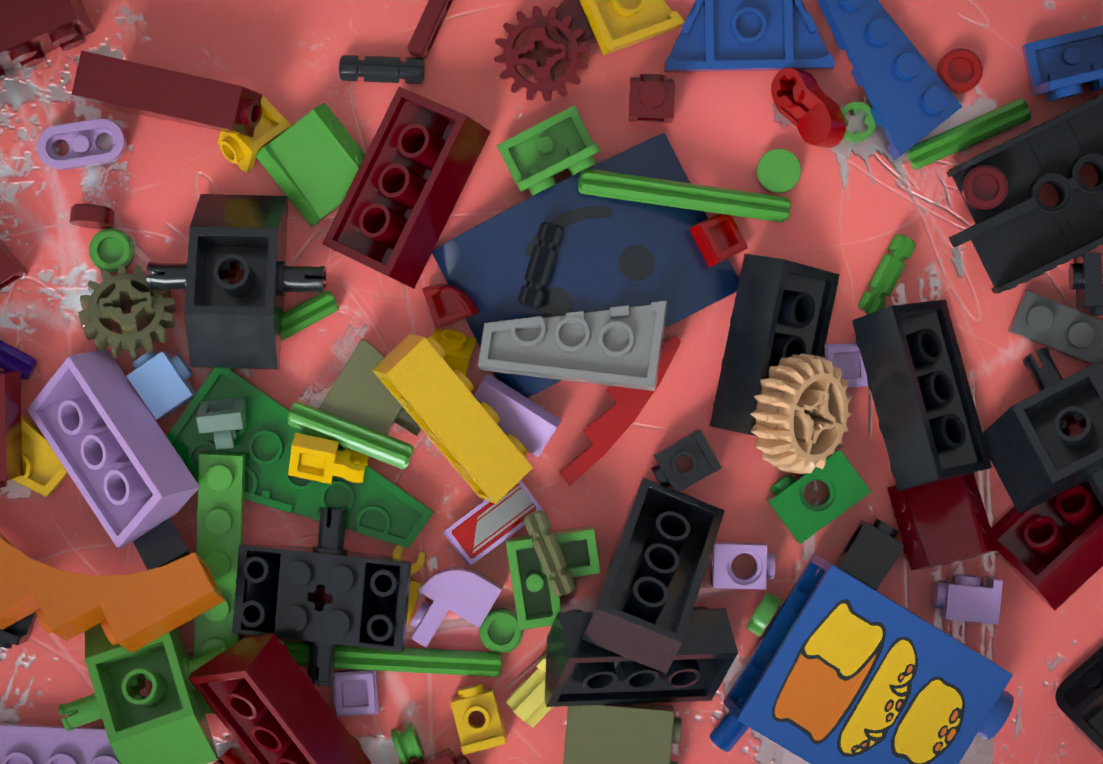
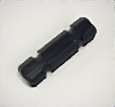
M342 55L339 61V76L343 81L358 82V77H364V82L399 83L400 79H405L406 84H421L425 78V63L422 58L406 57V62H402L400 57L365 56L364 60H359V55Z
M550 222L541 223L537 234V239L540 240L538 245L533 247L524 277L527 280L526 286L522 285L518 297V303L533 309H539L542 306L546 294L543 288L544 285L548 286L558 254V251H555L557 245H561L565 232L562 226Z

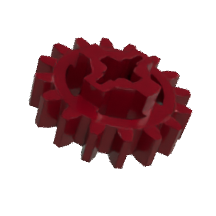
M533 6L531 18H528L522 11L517 12L519 24L514 26L505 22L503 27L509 33L508 38L496 39L495 41L497 45L504 48V54L494 57V62L505 63L507 67L499 75L500 78L504 80L512 77L515 81L512 84L511 91L517 93L525 87L527 89L526 99L530 101L534 100L538 91L542 92L545 102L552 100L553 90H557L562 97L567 96L568 90L565 84L571 82L575 85H580L582 81L575 74L577 69L589 68V64L580 60V54L589 52L590 46L579 45L578 39L586 32L583 28L573 31L570 29L574 17L571 15H567L561 21L558 20V8L551 7L547 16H543L540 6ZM548 25H552L562 31L569 42L558 43L551 38ZM530 28L529 40L522 48L514 49L520 35ZM540 42H543L546 48L556 51L562 50L561 53L553 54L552 57L546 58V66L543 67L539 60L529 57L523 58L524 55L532 54L533 51L539 50ZM571 59L565 73L554 81V70L562 60ZM516 65H527L535 72L537 83L531 82L522 76Z

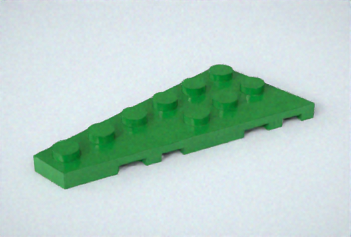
M214 368L166 436L197 483L200 452L246 453L245 500L285 512L295 513L315 521L320 520L319 507L348 509L345 529L406 548L411 547L435 512L369 465L365 466L362 483L350 482L338 476H333L331 484L289 476L291 447L295 433L314 437L318 436L290 426L287 423L290 409L231 368ZM245 397L247 415L243 429L236 430L237 438L234 440V448L216 450L214 432H198L196 416L201 401ZM338 445V451L346 450L341 445Z

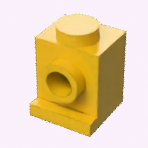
M478 683L458 689V697L452 698L450 704L463 755L506 744L507 734L494 687L484 690L483 684ZM473 711H480L484 714L486 720L484 724L475 726L470 723L469 714Z

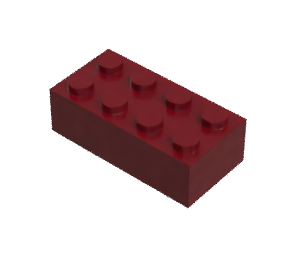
M0 0V81L7 77L5 71L18 65H21L23 69L35 66L46 60L45 53L61 47L62 51H66L85 43V36L95 32L82 1Z

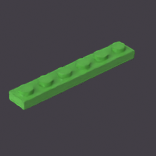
M205 451L199 453L198 484L200 488L198 489L196 554L207 563L225 601L195 617L194 658L217 651L225 646L230 648L241 640V634L232 633L239 545L243 544L246 453ZM200 695L205 714H215Z

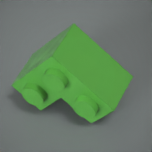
M593 525L551 531L555 533L568 564L565 567L567 572L571 571L573 577L601 573ZM533 535L506 539L519 630L552 626L558 612H562L560 597H556L553 594L548 582L551 578L549 574L545 575L533 546Z

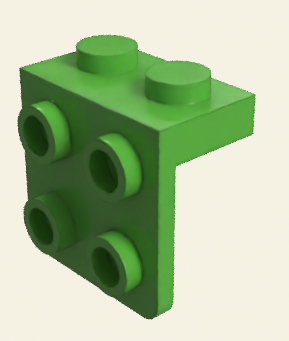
M575 105L496 145L519 191L522 192L529 189L532 196L557 184L553 176L559 172L568 169L570 175L573 176L596 164L593 155L601 151L598 144L593 143Z

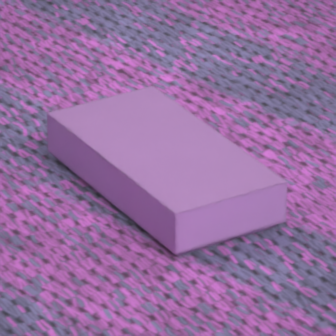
M489 373L474 394L479 403H487L498 414L501 421L497 425L506 435L512 434L524 445L526 450L536 457L540 456L562 421Z

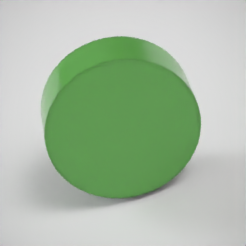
M784 149L768 151L761 157L756 167V177L759 184L766 191L775 194L791 190L797 184L801 175L798 159L793 153Z
M112 228L104 229L92 238L89 246V255L96 267L103 271L116 273L118 272L119 265H124L125 269L131 265L135 257V245L131 237L125 232Z
M771 592L769 594L766 593L746 625L748 627L747 630L761 637L783 600Z
M499 608L487 614L480 626L479 634L482 643L487 649L495 653H507L519 645L523 636V630H519L516 613L509 609Z

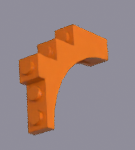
M0 532L1 630L36 612L41 626L48 634L53 632L67 642L101 623L102 629L112 645L119 644L130 653H133L225 601L207 563L195 552L154 569L126 575L93 576L59 570L31 559L16 549Z

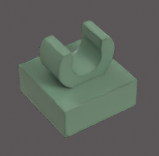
M245 397L201 401L196 416L198 432H214L216 450L234 448V440L237 438L236 430L243 429L247 415Z

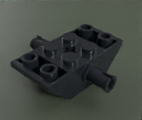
M200 194L189 229L187 263L148 262L147 272H151V275H146L148 290H186L184 315L191 367L279 370L283 296L286 295V292L325 294L326 284H323V280L327 281L325 266H287L285 262L289 200L287 196ZM237 270H241L244 274L243 278L238 283L231 284L228 278L236 277Z
M1048 348L1038 349L1036 353L1043 368H1039L1032 353L1027 355L1022 362L1028 369L1040 392L1011 406L983 432L989 458L1019 514L1082 482H1089L1103 508V362L1092 364L1063 379L1050 356ZM1077 423L1080 428L1084 429L1082 430L1083 433L1074 437L1070 435L1071 430L1069 427Z
M319 507L320 520L317 546L239 545L232 633L256 636L274 633L277 638L305 641V644L309 645L307 674L311 678L313 685H315V682H318L317 686H333L335 648L340 645L404 651L411 562L381 554L348 551L347 548H344L348 509ZM324 589L327 594L332 595V602L327 603L323 596Z

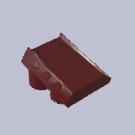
M974 473L898 491L896 485L887 488L893 516L896 518L903 541L902 544L904 545L902 549L903 555L909 562L911 571L967 560L998 550Z

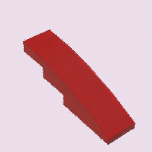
M676 335L662 345L656 389L681 344L680 339ZM610 386L606 389L616 404L583 429L592 445L559 470V473L569 486L608 452L635 421L655 391Z

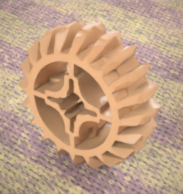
M793 354L792 357L781 358L778 366H770L769 378L760 380L762 391L760 395L754 396L757 400V408L750 414L756 418V424L751 429V432L758 436L755 448L762 451V459L769 461L772 466L778 467L781 471L811 474L815 467L824 468L826 458L835 453V448L843 447L841 438L844 432L849 431L846 426L847 418L853 414L848 410V403L851 401L852 396L845 392L849 381L841 377L842 369L835 367L832 361L814 355Z

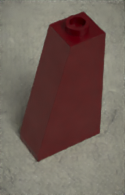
M81 51L71 93L74 96L118 111L252 138L255 126L258 125L262 116L261 99L263 94L246 87L86 51Z

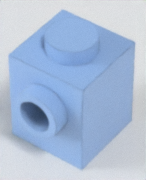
M153 349L154 352L151 354L147 352L132 363L136 370L126 377L154 418L159 420L166 418L191 401L197 391L189 380L193 376V372L180 354L173 357L171 352L162 351L157 354L155 349Z

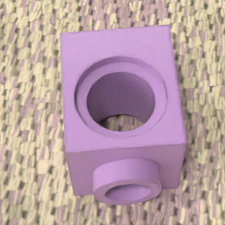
M715 541L711 558V586L713 588L766 590V580L774 579L775 553H767V545L764 542ZM742 553L752 555L755 560L753 572L746 577L736 576L731 570L733 559Z

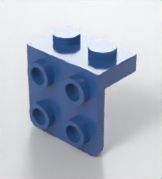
M1103 26L1022 45L1033 97L1046 94L1047 102L1083 93L1082 85L1089 84L1090 92L1103 89Z

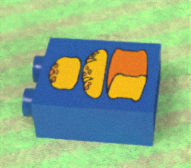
M814 553L723 703L738 721L810 764H959L976 735L984 740H989L1005 724L1013 707L1014 696L1004 689L1013 674Z

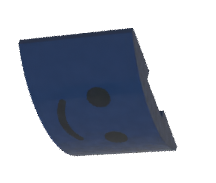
M665 133L588 168L690 183ZM581 172L484 221L434 249L432 252L448 285L462 290L476 305L479 313L466 318V321L480 348L484 323L538 316L542 318L564 316L566 313L584 311V313L610 310V307L629 305V307L651 305V302L667 301L668 303L666 328L737 292L739 278L729 258L709 268L689 229L708 219L705 211L581 194L578 191V180ZM542 222H550L562 226L565 232L561 245H557L555 251H558L549 284L548 286L544 285L543 288L546 294L542 306L539 309H533L518 303V297L522 285L526 286L527 280L524 277L533 247L538 245L540 240L537 239L540 225ZM493 372L496 379L526 398L562 381Z

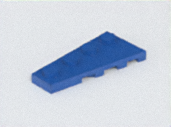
M817 0L840 50H845L854 68L851 73L858 87H863L873 107L870 112L877 127L882 126L890 143L887 148L894 161L962 107L878 0Z

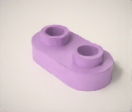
M94 119L51 126L42 132L37 142V151L40 159L47 166L57 170L110 164L119 160L127 148V137L124 130L117 123L108 119ZM109 134L112 137V145L107 150H101L99 139L101 136ZM61 141H67L69 144V152L65 156H58L56 153V146Z

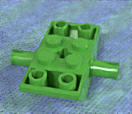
M101 623L85 631V662L95 693L68 703L59 704V715L65 714L68 716L61 719L62 724L67 731H71L76 727L103 719L109 743L120 764H208L217 761L219 757L199 692L188 680V677L193 671L228 648L225 646L217 651L190 659L187 655L180 629L177 627L135 652L130 653L119 644L112 645L105 635ZM146 679L152 682V690L148 697L140 695V690L146 687Z

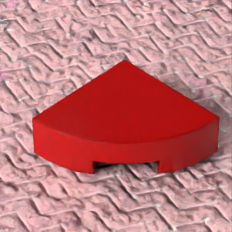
M435 284L422 288L436 329L479 313L471 298L459 288L447 284Z

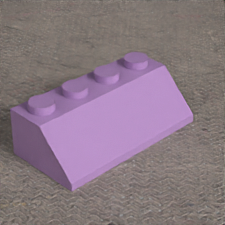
M108 349L102 352L97 350L68 356L27 408L28 413L117 549L127 546L177 514L200 488Z

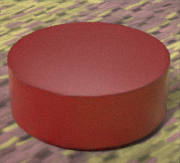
M964 48L951 50L941 58L937 66V75L951 93L962 94L972 90L980 82L983 74V67L979 57L974 52Z

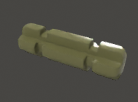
M538 510L524 517V524L528 534L534 537L532 543L545 575L549 574L551 578L548 582L553 594L559 597L574 591L576 583L571 571L567 572L565 568L568 564L555 533L550 532L549 527H551V523L547 513L544 510Z

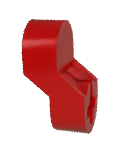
M784 68L779 71L771 84L772 98L778 111L797 127L802 139L806 143L823 148L837 146L843 140L846 133V121L839 105L820 89L812 74L794 68Z

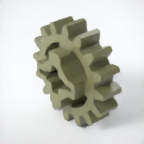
M124 265L118 266V275L111 276L106 270L102 271L103 282L98 284L90 280L88 288L91 295L80 296V303L84 310L79 311L78 314L81 325H85L83 329L86 339H95L96 348L99 352L111 346L113 358H118L122 350H128L131 358L135 359L137 358V349L141 347L151 354L154 352L152 341L156 339L165 343L168 339L164 328H174L175 326L172 313L176 312L174 298H169L171 296L170 289L148 290L146 277L143 275L142 266L139 265L136 266L133 274H127ZM131 310V313L124 314V311Z

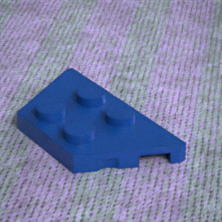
M695 0L673 49L665 62L664 69L665 72L782 70L784 68L819 70L833 69L835 67V60L831 53L829 54L817 31L818 28L811 14L807 12L802 0Z

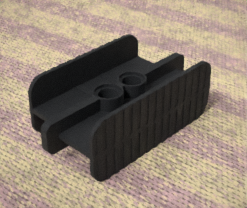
M1103 94L946 172L948 177H953L975 222V225L949 237L953 248L969 240L972 241L994 286L991 288L993 294L1011 290L1019 284L1030 281L1031 278L1038 277L1044 274V272L1058 267V265L1071 261L1072 258L1083 255L1084 252L1103 245ZM1083 164L1093 166L1098 173V181L1094 187L1085 186L1079 179V169ZM980 165H991L1003 172L1008 182V192L1003 202L989 210H978L971 207L962 195L961 186L965 175L971 169ZM1043 183L1053 185L1058 192V201L1054 207L1044 205L1039 199L1038 193Z

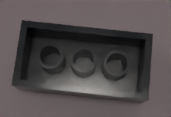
M643 478L628 509L582 640L667 674L683 643L725 510Z

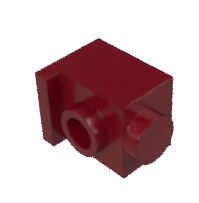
M640 74L639 77H630L628 122L672 123L675 97L674 79H666V75Z

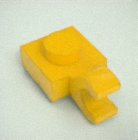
M295 433L291 447L288 475L327 484L332 483L333 476L342 477L354 483H362L369 456L349 448L344 451H338V441Z

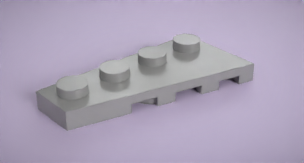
M667 301L651 302V305L629 307V305L610 307V310L588 313L578 311L566 313L564 316L548 318L538 316L484 323L478 367L483 371L656 391L668 303Z

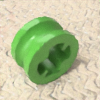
M852 102L841 109L844 118L846 113L852 111L853 116L857 114V111L865 115L862 122L866 127L865 132L860 134L859 129H857L852 134L846 129L843 139L847 142L858 143L864 141L876 128V123L870 112L872 108L863 102ZM845 118L846 127H847L848 124H849V121H848L847 118Z
M412 722L407 723L406 728L402 731L397 728L391 729L392 740L402 764H410L412 758H418L419 761L425 759L421 740Z

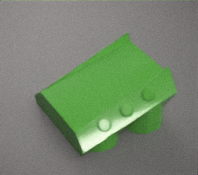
M326 103L313 108L269 144L263 146L256 155V158L311 227L317 225L341 206L365 157V153Z

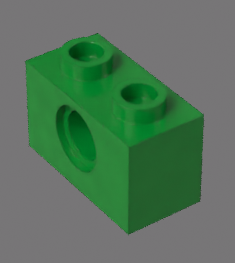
M835 448V453L826 458L823 469L815 467L811 474H799L795 478L791 473L786 474L769 487L773 494L765 500L795 541L801 544L870 494L871 491L842 451ZM813 480H821L827 489L825 499L819 504H809L804 498L805 486Z

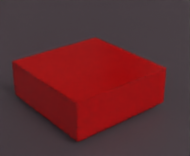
M718 214L689 229L709 268L748 249L732 215Z

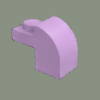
M451 567L437 572L419 590L420 593L434 601L431 606L425 602L421 604L410 625L417 628L411 639L427 647L449 610L480 628L501 593L503 586L477 570L467 567Z

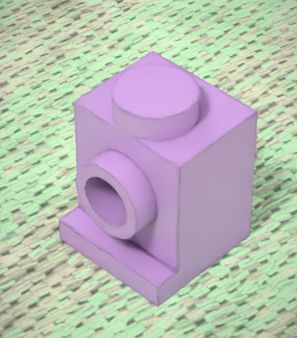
M955 574L954 582H936L933 598L934 608H940L939 616L945 620L999 625L1003 580L987 576L986 585L981 584L982 577Z

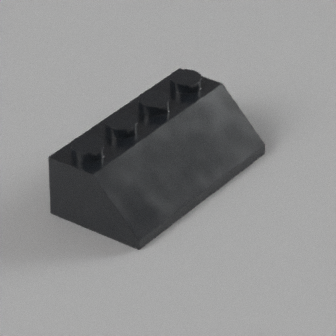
M744 253L709 426L757 436L751 432V429L756 424V418L750 414L757 408V400L754 396L760 395L762 391L760 380L769 378L770 366H778L781 358H789L793 354L823 357L824 344H826L840 274L786 259Z
M946 299L893 305L852 320L856 334V343L862 356L868 387L872 393L879 419V428L883 434L890 460V469L895 478L898 491L991 469L992 465Z
M703 606L694 607L683 643L667 674L582 640L591 612H583L582 610L558 612L547 636L544 700L546 707L712 701L738 654L726 608L708 609Z

